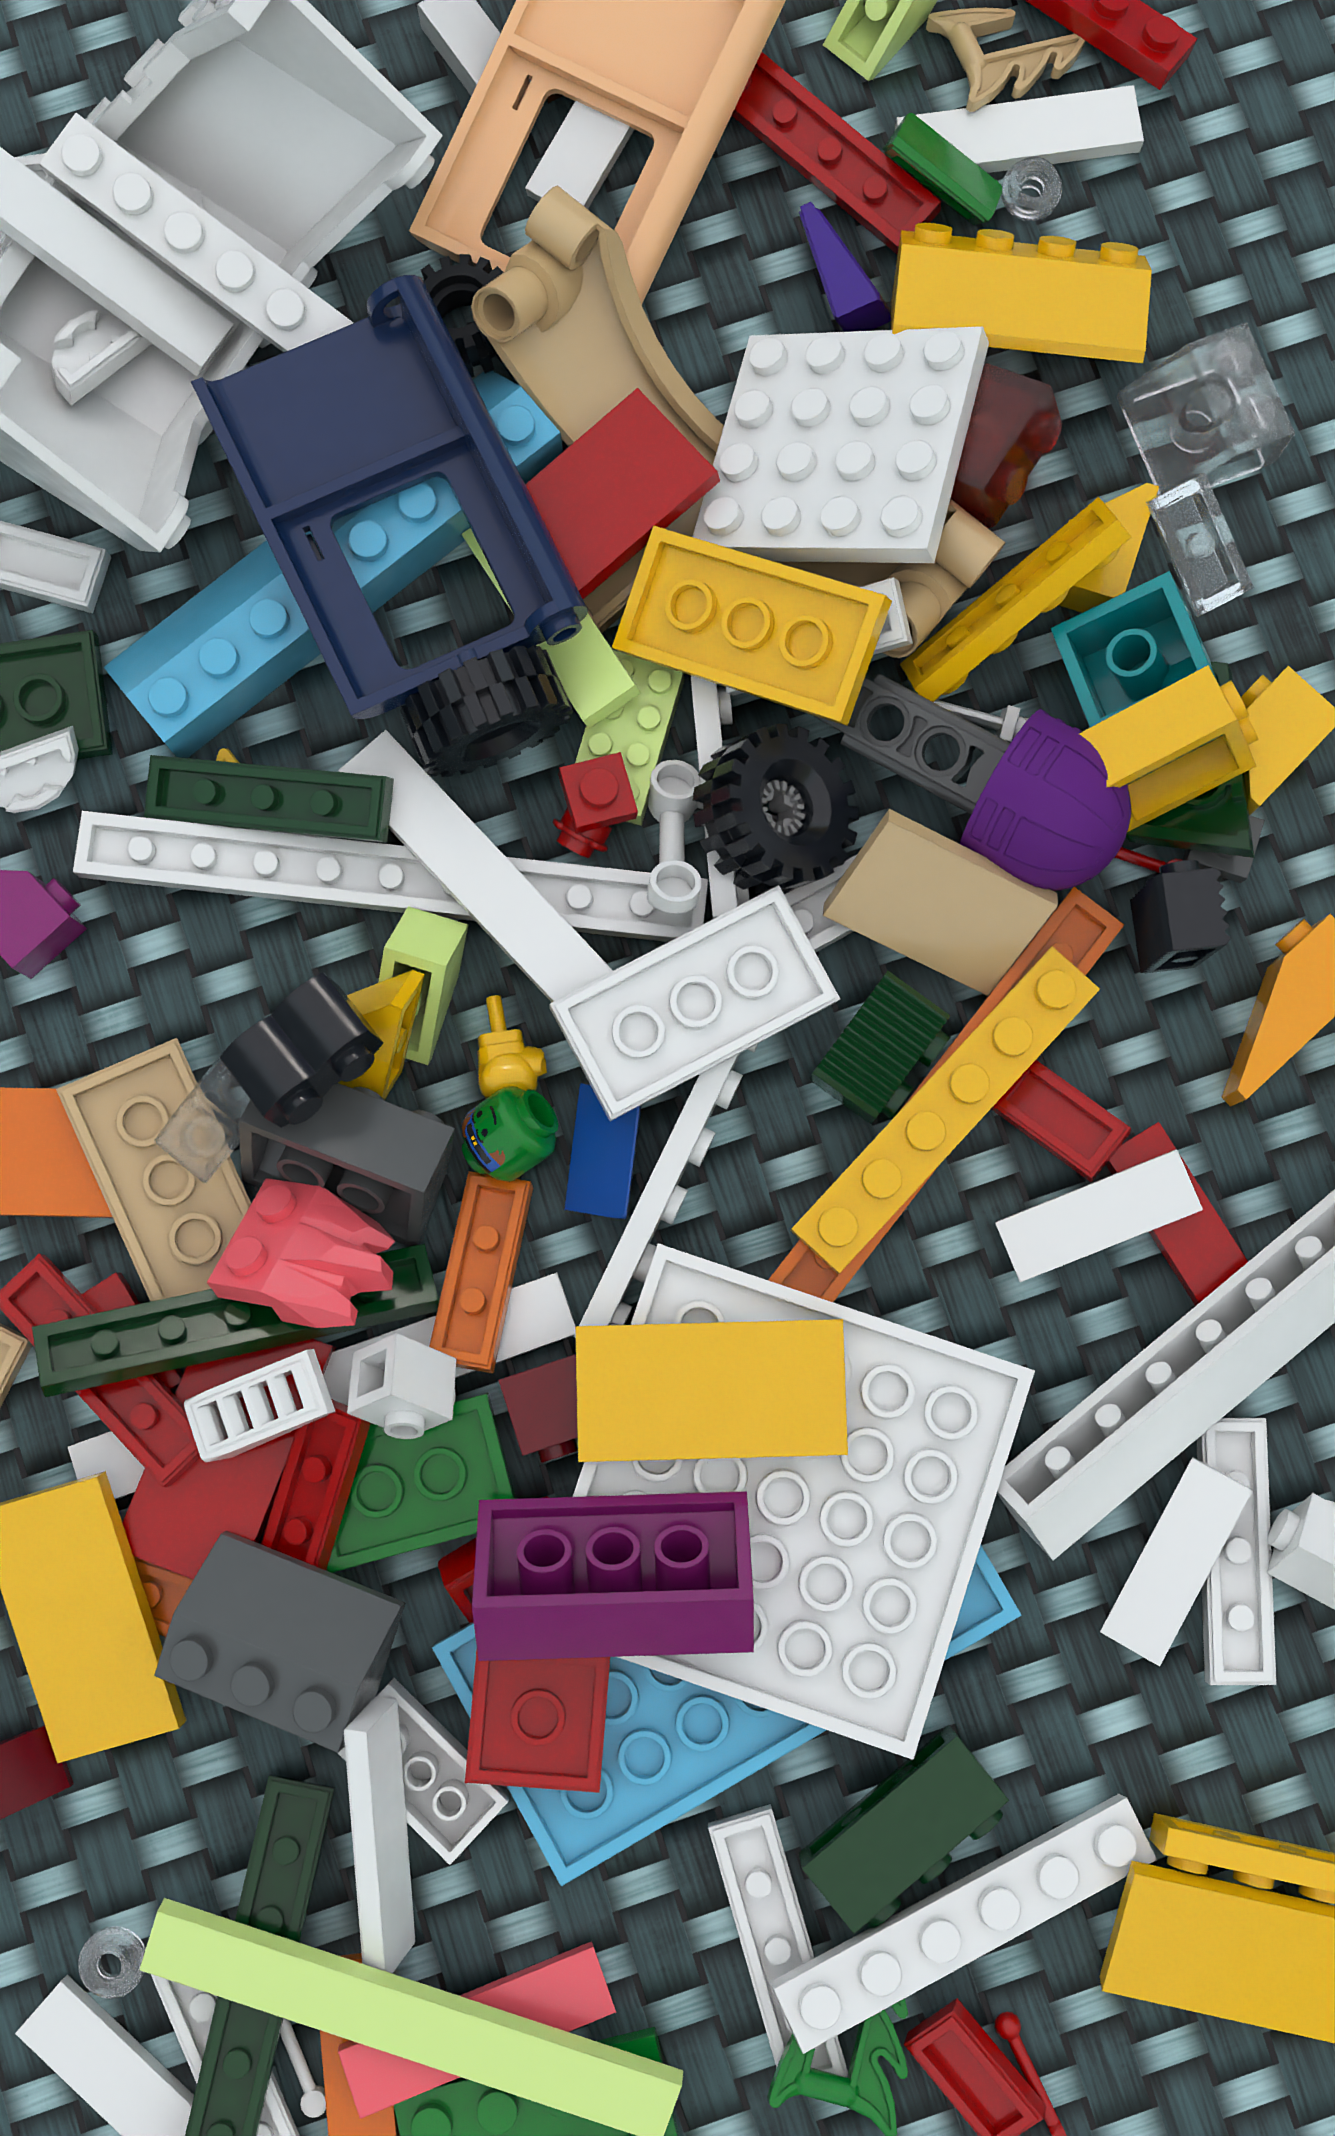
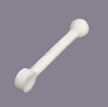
M284 2018L280 2035L304 2092L300 2103L301 2110L308 2117H319L326 2110L325 2089L322 2086L315 2085L290 2020Z

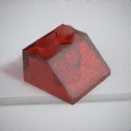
M986 363L983 367L951 499L987 528L996 526L1009 505H1014L1021 498L1026 488L1029 474L1043 453L1050 452L1059 438L1063 423L1051 385Z

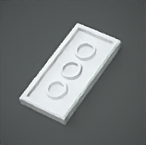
M778 885L550 1003L549 1008L609 1121H612L840 1000V997Z

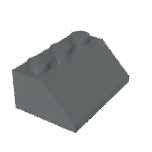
M340 1083L332 1085L329 1091L322 1097L323 1104L312 1117L299 1124L292 1125L289 1123L282 1128L264 1118L250 1099L239 1119L243 1182L260 1188L264 1180L269 1178L321 1186L380 1223L396 1242L409 1247L421 1244L451 1160L455 1128L445 1125L440 1118L430 1112L423 1110L409 1111L384 1101L379 1094L368 1088H350Z
M225 1531L220 1534L173 1613L154 1676L338 1753L345 1747L344 1729L376 1697L406 1602Z

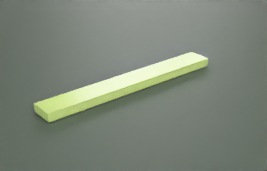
M167 1898L163 1899L157 1911L139 1969L636 2136H664L682 2087L683 2070Z

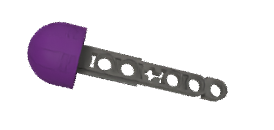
M877 674L873 682L866 678L864 679L848 726L809 714L844 733L841 740L842 745L971 814L960 844L983 855L1009 874L1035 887L1056 891L1072 888L1092 879L1108 866L1125 840L1131 818V801L1127 784L1120 788L1114 786L1107 787L1106 780H1108V774L1105 764L1093 745L1079 734L1082 730L1076 727L1072 728L1065 721L1053 718L1042 709L1037 710L1025 722L1012 742L1009 743L891 679ZM884 706L897 707L904 716L902 732L898 737L890 741L877 740L870 729L873 714ZM937 736H951L959 744L960 755L958 761L947 770L937 771L931 769L925 760L927 744ZM974 749L984 752L970 768L966 786L962 787L956 784V781L969 769Z

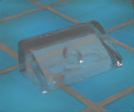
M1206 473L1192 474L1146 502L1195 617H1199L1254 588Z

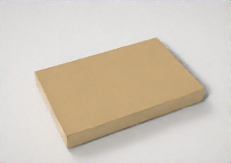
M888 809L824 902L823 916L988 996L1058 907V897L1056 892L1030 885L1009 874L983 855Z

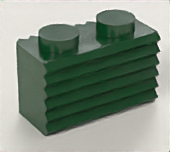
M887 971L816 1067L810 1080L870 1124L880 1112L891 1119L913 1089L912 1086L903 1081L917 1061L929 1067L950 1039V1036L941 1030L950 1015Z

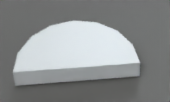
M99 310L87 311L69 320L55 336L51 364L56 387L72 406L152 345V343L114 314L99 316Z
M73 726L0 752V807L12 813L38 810L59 797L76 769L79 748Z

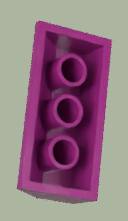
M747 1491L479 1500L472 1598L478 1660L754 1652V1597Z

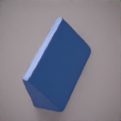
M580 1083L564 1210L626 1220L628 1218L642 1105L609 1121L591 1085Z

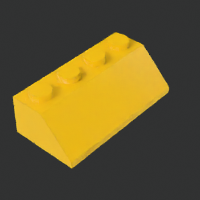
M918 223L915 225V232L901 230L891 299V330L893 334L906 329L983 326L989 341L988 347L1143 363L1146 351L1152 270L1146 257L1138 255L1139 249L1137 247L1124 243L1106 242L1101 244L1100 251L1076 249V241L1059 236H1041L1038 245L1014 242V235L1012 233L993 229L978 230L976 238L952 236L953 229L951 227L936 223Z

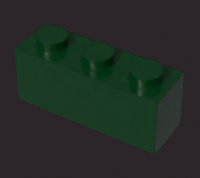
M947 1725L915 1753L913 1760H906L798 1853L801 1867L854 1934L865 1924H868L870 1928H875L895 1913L901 1904L898 1896L919 1879L922 1884H926L940 1875L952 1861V1856L949 1852L965 1838L970 1836L973 1840H977L990 1832L1002 1819L1003 1812L1000 1808L1009 1799L951 1726Z

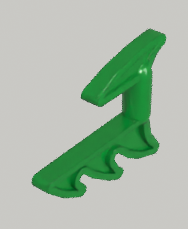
M905 1998L891 2006L899 2018L905 2019L908 2016ZM885 2009L859 2024L847 2077L811 2068L815 2048L803 2054L792 2033L779 2060L769 2088L767 2101L770 2106L778 2108L788 2098L803 2095L847 2107L870 2118L885 2136L897 2135L895 2102L888 2080L878 2063V2057L883 2056L891 2064L893 2071L900 2079L907 2077L908 2069L894 2025Z

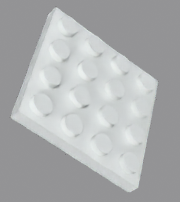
M983 326L906 329L897 334H893L892 330L750 335L713 463V467L718 472L720 482L704 495L692 537L774 562L934 563L989 346Z

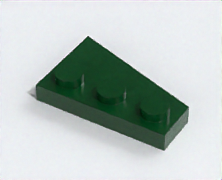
M1211 662L1219 686L1229 681L1233 682L1228 663ZM1244 773L1127 832V839L1129 842L1254 858Z

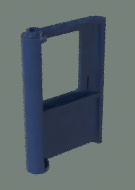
M416 275L399 276L379 286L367 300L368 317L225 378L208 381L200 377L191 381L338 690L354 719L372 718L406 704L405 699L410 694L419 693L418 687L426 681L435 682L439 679V673L449 668L456 670L463 667V662L471 658L477 657V660L487 658L489 652L503 649V652L507 653L514 646L525 645L527 650L531 646H536L545 641L548 645L563 643L581 631L582 625L580 622L586 617L588 612L422 278ZM399 296L400 304L386 307L390 301ZM440 477L445 479L450 485L514 614V620L503 629L415 668L403 669L396 663L337 542L332 531V525L337 519L426 480Z

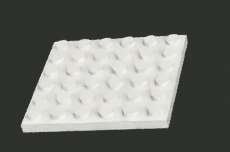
M657 1244L631 1325L843 1319L848 1455L584 1462L573 1497L747 1491L754 1597V1652L622 1656L618 1658L913 1760L1035 1370Z

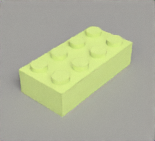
M613 650L641 693L590 729L586 726L575 763L621 752L638 810L637 818L626 822L642 826L648 806L651 773L661 762L684 684V673Z

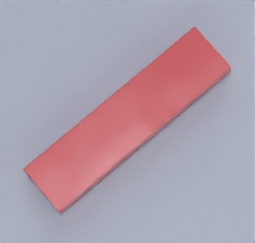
M592 1941L459 1995L567 2032L616 2013ZM351 2040L340 2044L338 2047V2054L360 2119L460 2078L459 2076Z

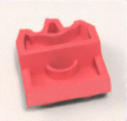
M266 1178L210 1275L207 1284L218 1298L272 1307L282 1322L314 1328L354 1326L358 1310L350 1302L352 1296L362 1292L392 1290L393 1271L382 1257L376 1254L388 1250L395 1243V1240L380 1223L321 1186Z

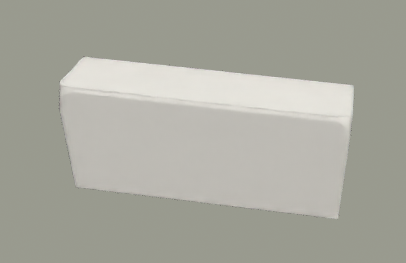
M424 0L418 3L417 9L421 29L472 96L501 33L476 0Z

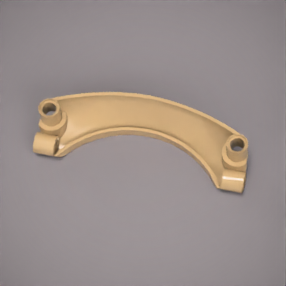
M558 185L552 187L537 203L527 221L525 234L532 241L511 255L504 273L483 286L474 295L471 309L478 329L487 337L518 384L561 432V439L568 447L636 388H639L713 466L724 425L694 395L674 368L658 341L642 307L630 272L624 246L618 233ZM704 496L671 523L668 528L671 531L692 537ZM950 498L934 563H777L857 587H863L893 577L897 579L901 588L913 644L882 653L890 657L901 658L909 656L916 650L967 588H971L980 578L1006 542Z

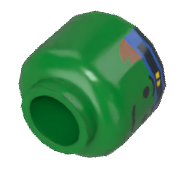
M514 1086L504 1087L465 1115L462 1123L463 1155L467 1163L476 1172L488 1174L496 1180L513 1181L554 1152L556 1144L555 1132H557L559 1126L556 1114L548 1101L535 1090L528 1089L525 1091Z

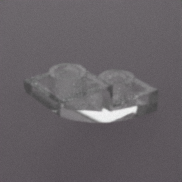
M220 1056L184 1099L153 1141L202 1183L209 1181L239 1145V1119L250 1101L248 1095L221 1061Z

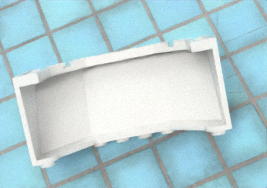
M192 0L178 18V21L185 27L175 32L165 44L157 39L126 73L124 80L131 86V89L127 93L122 90L112 102L104 97L88 115L86 120L192 201V187L201 190L202 199H206L207 212L309 288L318 272L314 266L384 198L404 184L409 189L416 187L427 176L435 162V159L430 154L443 135L307 0ZM47 174L44 178L47 183L234 323L229 336L198 376H195L152 344L71 406L58 391L52 371L51 360L54 352L55 336L69 320L87 311L99 310V316L111 315L112 313L5 234L0 241V461L136 549L148 552H161L164 547L170 549L175 546L184 536L190 525L191 519L186 515L189 501L184 496L198 445L213 430L191 381L200 377L208 381H215L249 368L246 364L258 346L264 348L270 342L150 251L139 250L141 245Z

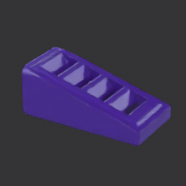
M812 202L800 206L801 211L799 214L833 317L844 332L870 331L890 322V308L820 209L815 208Z

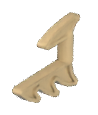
M985 7L940 11L929 14L926 24L928 32L941 34L950 41L967 74L970 91L966 110L969 112H975L991 102L1004 89L1011 76L1017 78L1011 94L1015 99L1021 98L1031 89L1049 63L1053 64L1050 76L1052 79H1059L1073 66L1083 50L1085 40L1074 33L984 54L976 38L1011 29L1016 15L1014 10Z

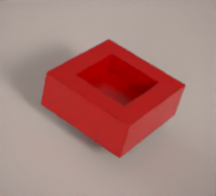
M621 752L559 767L558 776L575 834L637 818L638 810Z

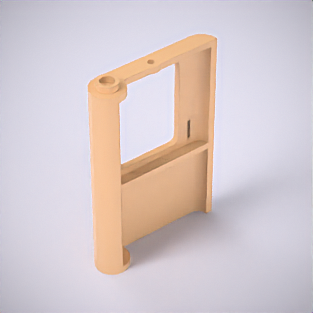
M516 0L409 232L428 248L445 257L449 256L450 259L458 263L460 254H470L474 266H476L479 258L482 257L490 260L492 270L498 266L505 272L510 257L486 246L482 242V236L545 100L552 94H561L649 136L654 141L653 149L614 229L623 243L630 272L642 304L786 0Z

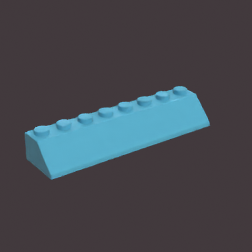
M483 371L473 381L526 484L563 452L561 432L520 385L494 371L486 374ZM440 477L431 478L337 519L332 525V531L372 613L463 543L465 539L461 534L470 528L450 485L445 479ZM266 540L104 666V669L173 754L179 758H189L319 656L321 652Z

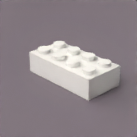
M393 1678L377 1696L398 1700L406 1821L451 1865L508 1803L511 1793L502 1785L465 1783L468 1750ZM344 1747L338 1754L346 1761Z

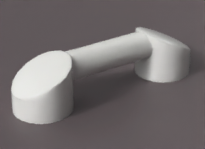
M680 760L663 761L653 769L648 796L649 810L653 817L660 822L659 864L651 872L647 900L654 908L673 914L693 910L697 905L702 885L698 871L692 865L685 862L684 822L689 820L695 810L697 801H693L694 787L700 785V777L693 766Z

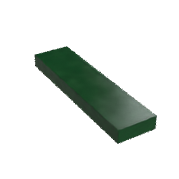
M150 755L144 818L387 842L394 779L377 775Z

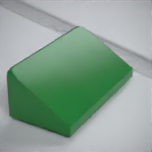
M907 114L883 147L884 154L972 225L988 222L993 216L1002 194L1001 184L915 114Z

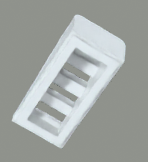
M314 1349L302 1351L228 1381L184 1402L186 1415L200 1457L204 1462L233 1458L336 1412ZM293 1374L304 1407L298 1411L286 1380V1376ZM267 1385L278 1415V1419H274L264 1387ZM240 1397L244 1398L253 1429H249L239 1399Z

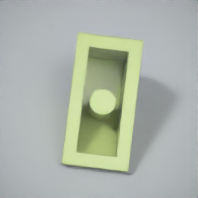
M847 0L826 37L823 46L866 80H873L927 20L928 15L938 0Z
M410 906L405 910L384 946L379 982L410 970L425 974L405 1058L428 1065L432 1059L459 976L468 924Z

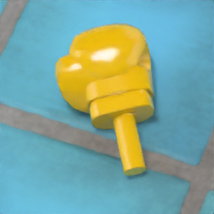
M493 995L487 997L486 1004L491 1033H485L478 1037L479 1050L477 1053L479 1088L482 1095L487 1099L498 1090L507 1086L518 1087L525 1091L528 1089L536 1091L538 1077L547 1073V1062L541 1048L525 1046L521 1030H507L501 996Z

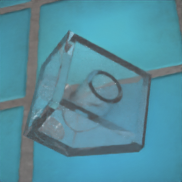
M1247 322L1187 344L1120 390L1116 396L1154 485L1159 486L1157 494L1162 505L1275 464L1295 435V431Z

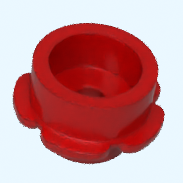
M568 807L560 820L553 819V825L562 830L556 841L571 851L590 858L594 849L600 852L608 850L605 842L613 829L611 826L575 834Z

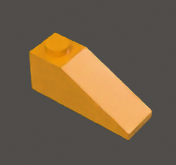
M1331 914L1312 926L1305 919H1302L1275 944L1283 953L1267 967L1222 1094L1223 1100L1229 1106L1247 1100L1335 1017V918Z

